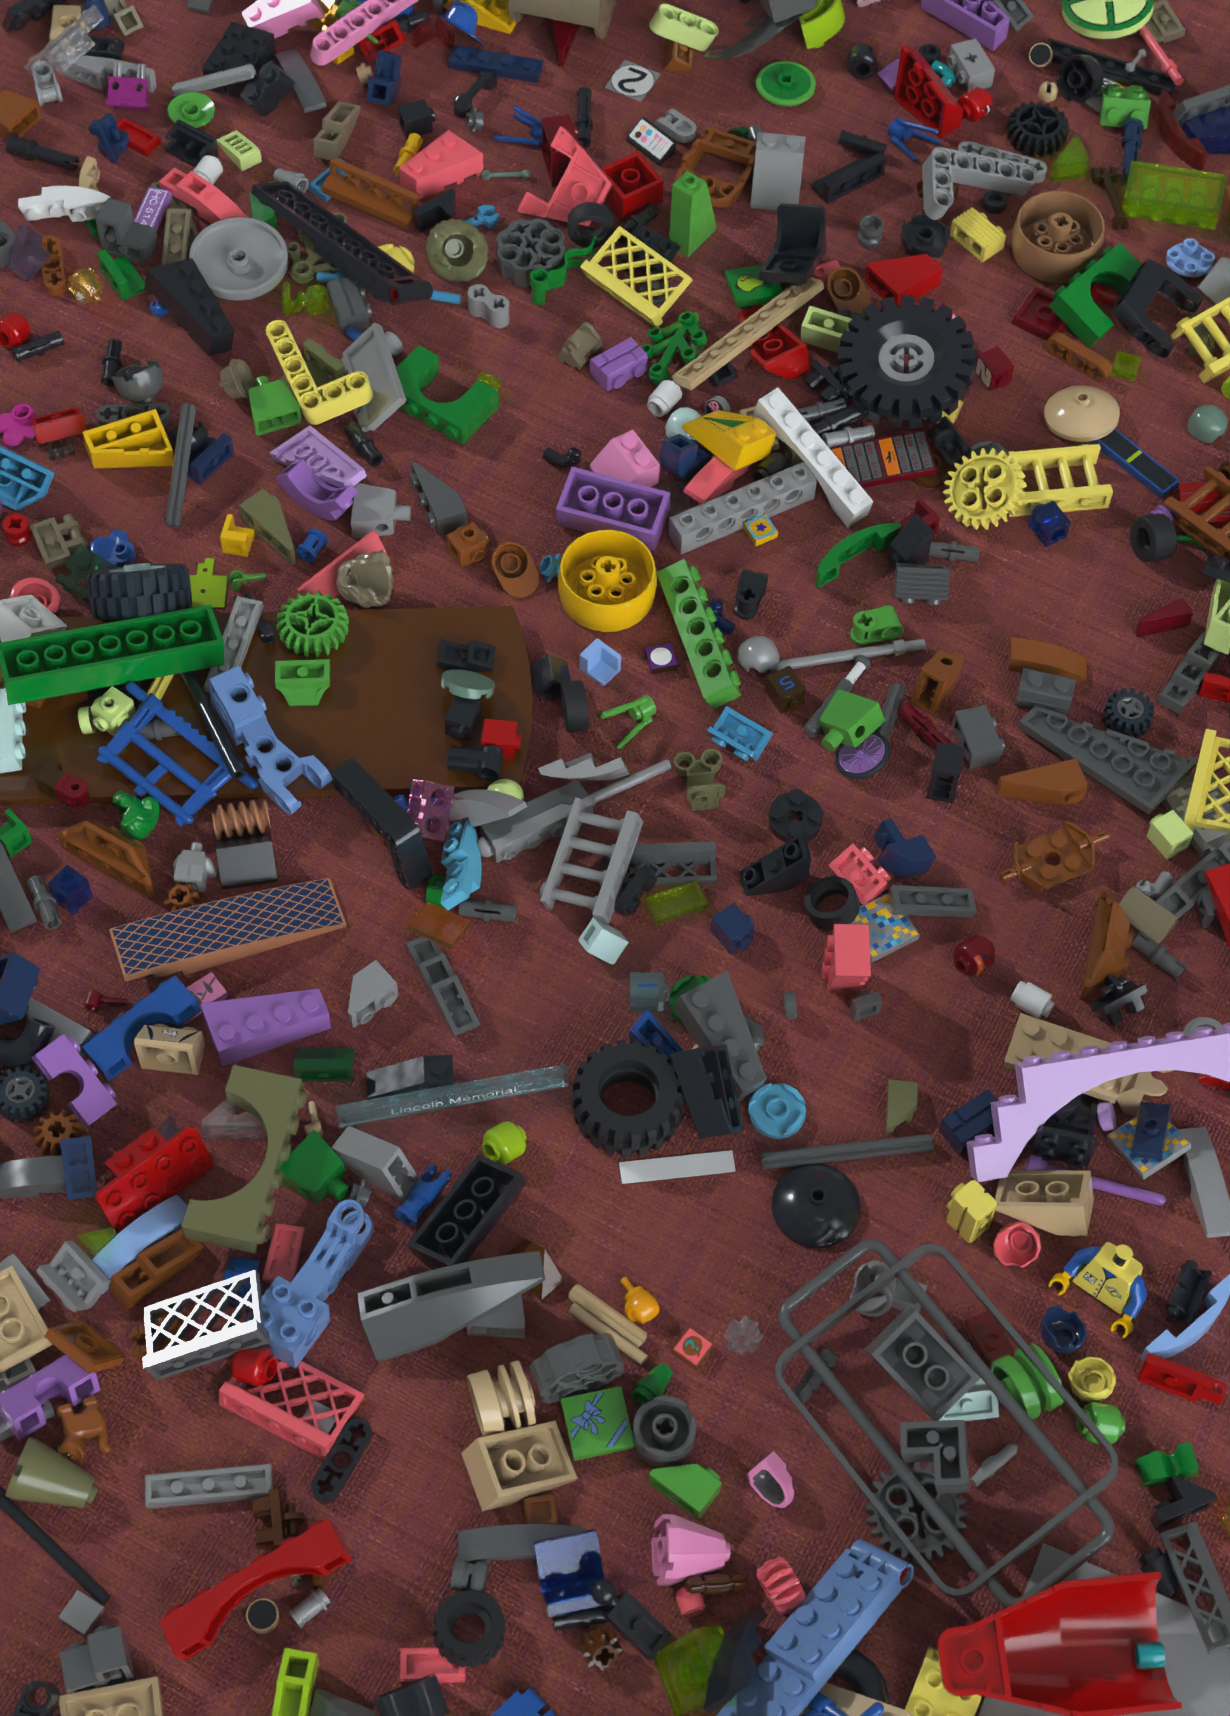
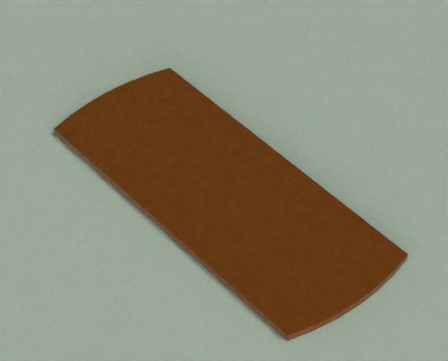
M514 606L346 610L349 617L348 635H345L344 643H339L338 650L330 648L329 655L321 652L318 658L314 654H310L306 658L304 652L296 655L294 649L288 650L285 643H282L279 633L277 632V616L281 612H261L260 616L263 621L274 630L273 637L275 641L266 645L259 634V630L256 628L241 670L244 674L248 673L254 684L252 689L255 695H260L263 698L267 707L264 713L275 736L296 756L302 758L314 755L328 771L353 758L389 795L411 794L409 790L418 784H426L431 793L487 790L495 781L483 780L475 773L447 770L449 748L452 745L480 749L485 719L517 722L518 733H522L521 749H516L514 759L503 758L500 777L497 780L510 779L521 787L528 760L532 732V684L525 640ZM214 613L221 636H223L231 613ZM93 616L58 617L67 625L65 631L122 621L96 620ZM441 639L468 645L469 641L473 640L496 646L493 670L475 672L494 681L495 688L491 697L486 698L485 695H481V699H477L481 700L482 716L471 741L454 739L450 735L445 734L444 719L454 695L449 692V687L443 689L440 684L442 673L450 669L436 667L438 646ZM330 659V687L324 691L319 705L289 706L282 692L275 686V661ZM210 668L194 670L203 690ZM180 673L174 674L161 699L163 707L167 710L176 711V716L184 717L186 723H191V729H198L199 735L207 736V741L214 742ZM154 678L141 680L142 688L145 692H147ZM87 691L46 698L40 709L26 704V712L23 713L26 734L22 736L26 757L22 759V770L0 774L1 806L64 804L40 792L36 782V777L51 758L61 762L63 772L71 777H81L86 781L90 794L88 803L113 802L114 794L118 791L126 792L140 800L151 796L146 793L141 798L133 791L137 787L134 782L110 763L103 764L96 760L100 756L98 749L101 746H107L114 736L107 731L102 732L97 728L95 733H82L78 720V709L80 707L92 706L93 702H89ZM205 692L240 764L243 766V770L258 782L260 776L257 773L256 766L250 768L245 759V756H247L243 743L237 746L234 745L211 703L210 693ZM126 693L125 695L133 700L135 711H137L141 701L132 694ZM155 715L154 718H153L149 723L154 722V719H160V718ZM181 735L163 737L162 741L149 739L151 743L201 783H204L219 766ZM132 741L117 755L144 777L149 775L160 764ZM268 747L258 749L262 753L271 751ZM282 765L279 766L277 769L279 771L285 772L288 771L290 767ZM169 770L154 784L173 801L189 800L195 793L194 790ZM303 774L286 787L294 797L342 796L331 782L322 789H319ZM231 778L215 792L218 796L213 797L211 800L270 797L262 790L259 783L258 787L252 790L241 781Z

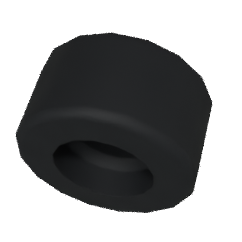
M1157 513L1141 516L1131 526V545L1137 558L1141 561L1153 562L1172 556L1177 543L1176 531L1172 521L1165 514Z

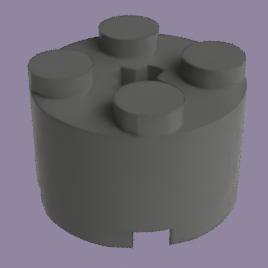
M658 1396L645 1405L643 1404L635 1415L633 1425V1440L637 1456L647 1464L657 1468L680 1466L688 1458L693 1449L696 1434V1420L688 1406L680 1399L672 1396ZM662 1429L668 1430L666 1435L660 1434Z

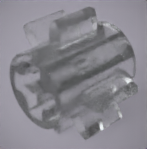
M744 1316L740 1322L733 1318L728 1324L729 1329L723 1334V1337L727 1339L728 1349L739 1353L740 1356H743L747 1349L753 1354L759 1347L758 1343L764 1337L763 1334L759 1333V1323L748 1319L747 1316Z

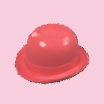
M25 578L18 581L12 587L10 598L31 594L53 614L60 608L61 595L56 587L46 580Z

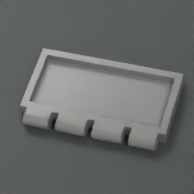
M375 322L342 353L343 357L340 359L345 366V376L357 371L364 372L368 376L373 391V398L369 403L354 409L358 424L363 432L374 431L407 401L383 328Z

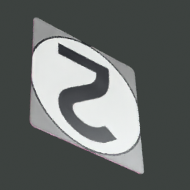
M624 60L605 85V88L641 102L661 74Z

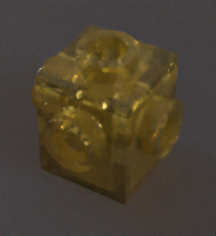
M318 0L326 17L322 19L316 17L308 21L317 31L320 28L324 31L340 20L335 17L339 5L334 0Z

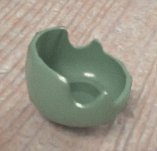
M1206 404L1195 409L1188 420L1187 429L1191 436L1197 440L1212 443L1217 437L1224 435L1228 426V418L1224 411L1217 406Z

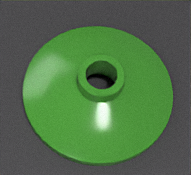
M197 92L178 95L168 106V116L174 124L179 119L195 128L207 124L215 114L213 101L208 96Z

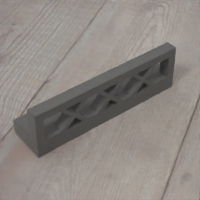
M716 842L636 844L627 869L628 874L624 878L622 887H627L633 879L632 877L645 864L656 871L655 877L657 882L655 886L716 884ZM604 856L605 870H607L610 860L609 857ZM709 865L710 876H699L693 870L697 866ZM670 866H677L684 872L678 877H671L665 871Z
M1196 1521L1161 1532L1159 1537L1208 1654L1230 1648V1601ZM1183 1536L1188 1549L1186 1555L1174 1550L1170 1540ZM1178 1559L1183 1561L1181 1566L1178 1562ZM1187 1563L1195 1566L1200 1577L1198 1584L1185 1578L1183 1571ZM1190 1588L1195 1590L1193 1595L1191 1593ZM1200 1592L1208 1596L1213 1608L1211 1614L1197 1607L1195 1601ZM1202 1617L1208 1620L1206 1625L1204 1624ZM1212 1622L1220 1625L1226 1639L1212 1643L1208 1633Z

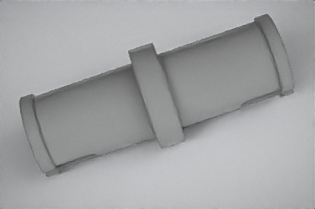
M872 425L854 429L845 427L842 431L822 434V440L829 448L875 439V431Z

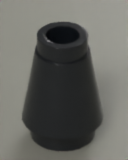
M1160 1547L1137 1559L1141 1565L1139 1569L1143 1573L1161 1571L1162 1578L1159 1579L1156 1588L1163 1596L1168 1597L1181 1589L1167 1553H1163Z

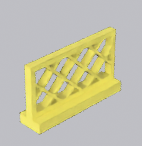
M620 226L591 261L585 260L580 266L588 279L653 327H659L662 324L663 320L661 318L693 281L690 276ZM621 236L628 239V247L615 248V243ZM643 250L646 260L633 262V252ZM629 253V263L617 265L616 255ZM612 256V266L601 267L598 264L603 257ZM661 263L664 273L651 275L650 265ZM646 266L647 276L634 278V268ZM630 268V279L619 280L617 278L618 270ZM679 276L683 279L678 287L669 288L668 278ZM664 279L665 289L652 291L651 281ZM647 282L648 292H635V283ZM665 295L666 301L660 308L653 305V296Z
M1205 730L1184 823L1192 832H1194L1196 826L1230 833V813L1225 814L1219 807L1230 801V791L1225 786V784L1230 782V775L1219 779L1213 772L1224 767L1230 774V756L1224 758L1218 751L1219 747L1230 749V739L1216 737V730ZM1219 788L1225 796L1214 801L1208 792ZM1212 809L1220 817L1216 820L1202 818L1204 813Z

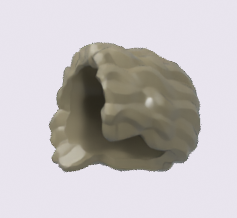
M383 550L379 552L373 551L370 554H359L355 559L348 560L340 565L337 571L336 586L341 596L354 604H359L366 608L386 605L390 601L391 590L393 589L392 582L394 580L390 557Z

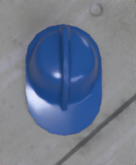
M456 0L443 17L437 16L439 19L462 29L484 44L482 40L474 35L478 18L472 6Z

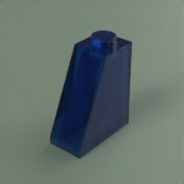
M1230 106L1184 121L1180 134L1182 144L1192 154H1230Z

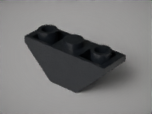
M801 833L740 871L746 896L788 891L808 879L811 856L805 834Z

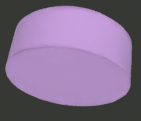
M1109 1101L1100 1102L1097 1111L1102 1130H1115L1116 1115L1113 1104Z

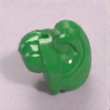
M116 792L112 801L123 814L120 832L131 840L136 839L140 841L147 838L159 819L158 801L153 797H146L140 800L126 792Z

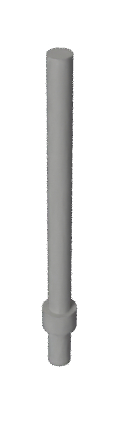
M903 639L893 640L891 644L779 660L769 670L770 672H776L787 666L796 669L856 660L859 656L866 658L889 654L900 656L905 655L909 651L926 649V643L924 639L905 642Z

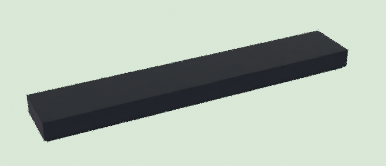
M1048 38L1046 42L1053 53L1052 63L1060 65L1069 56L1087 54L1100 63L1105 79L1127 86H1141L1147 92L1169 99L1172 98L1177 87L1170 76H1166L1165 73L1135 65L1134 71L1130 72L1125 70L1126 64L1129 62Z

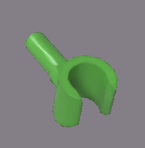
M233 570L227 582H232L231 590L239 591L244 582L265 579V573L248 575L239 570Z

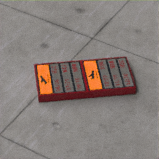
M925 429L829 448L862 488L936 474Z

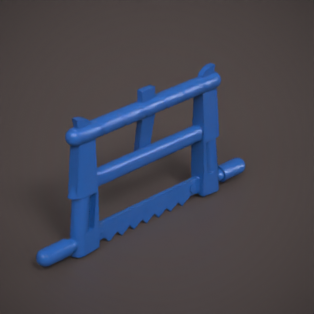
M129 682L126 685V690L143 703L129 722L124 721L123 726L109 744L98 749L100 756L96 760L103 764L110 763L134 782L137 787L133 791L141 798L146 793L155 798L163 807L176 816V823L180 828L184 823L189 825L194 820L193 815L213 797L218 796L215 792L232 777L214 742L207 741V736L199 735L198 729H191V723L183 722L184 718L176 716V711L167 710L163 707V703L154 694L150 693L147 695L138 685ZM155 715L219 765L204 783H201L140 734V731ZM131 741L160 763L146 777L142 776L117 756ZM168 770L195 791L182 807L154 785ZM244 771L245 775L239 781L249 789H256L258 787L257 780Z

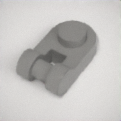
M670 109L665 113L664 118L660 117L654 122L655 126L679 142H691L696 137V124L675 109Z

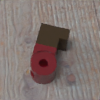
M53 758L49 760L36 777L40 792L75 809L82 808L90 800L86 781L81 777H71L63 772L61 762Z

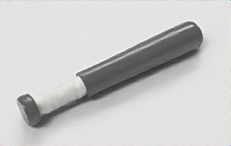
M864 656L856 658V665L846 678L839 682L804 726V732L807 736L814 738L822 731L820 717L838 689L847 692L852 690L857 678H859L863 671L870 668L871 662L868 658Z

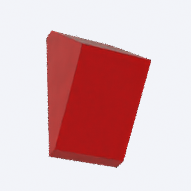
M393 20L371 33L378 40V44H374L365 37L358 42V45L369 63L377 59V52L379 50L391 52L407 40L397 21Z

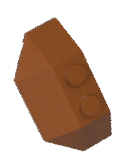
M83 821L65 828L57 834L61 848L146 897L152 899L155 896L146 847L140 841L128 839L113 826L107 827L102 823Z
M1104 890L1100 891L1095 907L1079 998L1081 1000H1086L1099 993L1100 989L1105 987L1104 981L1106 976L1113 974L1119 978L1120 973H1126L1129 956L1124 955L1125 949H1130L1133 932H1128L1130 920L1119 903Z

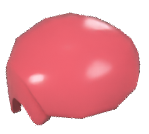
M1010 1222L998 1231L993 1242L994 1255L1002 1265H1014L1020 1268L1035 1261L1042 1247L1038 1232L1031 1225L1024 1222Z

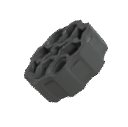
M537 218L533 220L519 219L511 222L509 227L499 232L497 236V269L502 277L510 279L514 285L525 288L531 286L530 274L535 269H544L549 272L564 266V255L566 252L565 236L560 229L554 228L546 220Z
M609 1333L586 1334L568 1342L557 1344L546 1350L529 1367L541 1400L545 1403L558 1402L561 1398L598 1391L609 1385L615 1378L621 1376L625 1370L613 1335Z

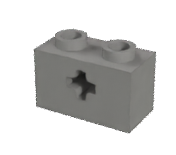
M975 38L952 44L950 54L947 57V63L953 69L958 83L963 86L965 91L968 92L974 87L982 89L992 87L995 68L978 40Z

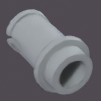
M320 1587L315 1591L311 1589V1594L288 1611L300 1628L321 1610H328L326 1606L331 1601Z

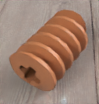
M265 798L261 799L260 807L257 806L254 800H251L248 809L242 801L239 802L238 810H235L233 804L229 803L227 812L223 810L221 805H217L216 813L212 811L217 840L221 839L223 831L229 839L232 838L233 830L237 832L239 837H242L244 828L247 829L250 835H254L255 827H258L261 834L265 833L266 825H269L271 829L268 805Z

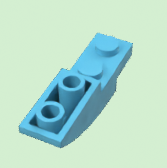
M468 817L461 822H454L448 828L445 845L443 846L441 863L447 868V876L440 904L447 910L469 898V895L479 889L481 884L482 866L481 854L477 843L478 838L475 827H472Z

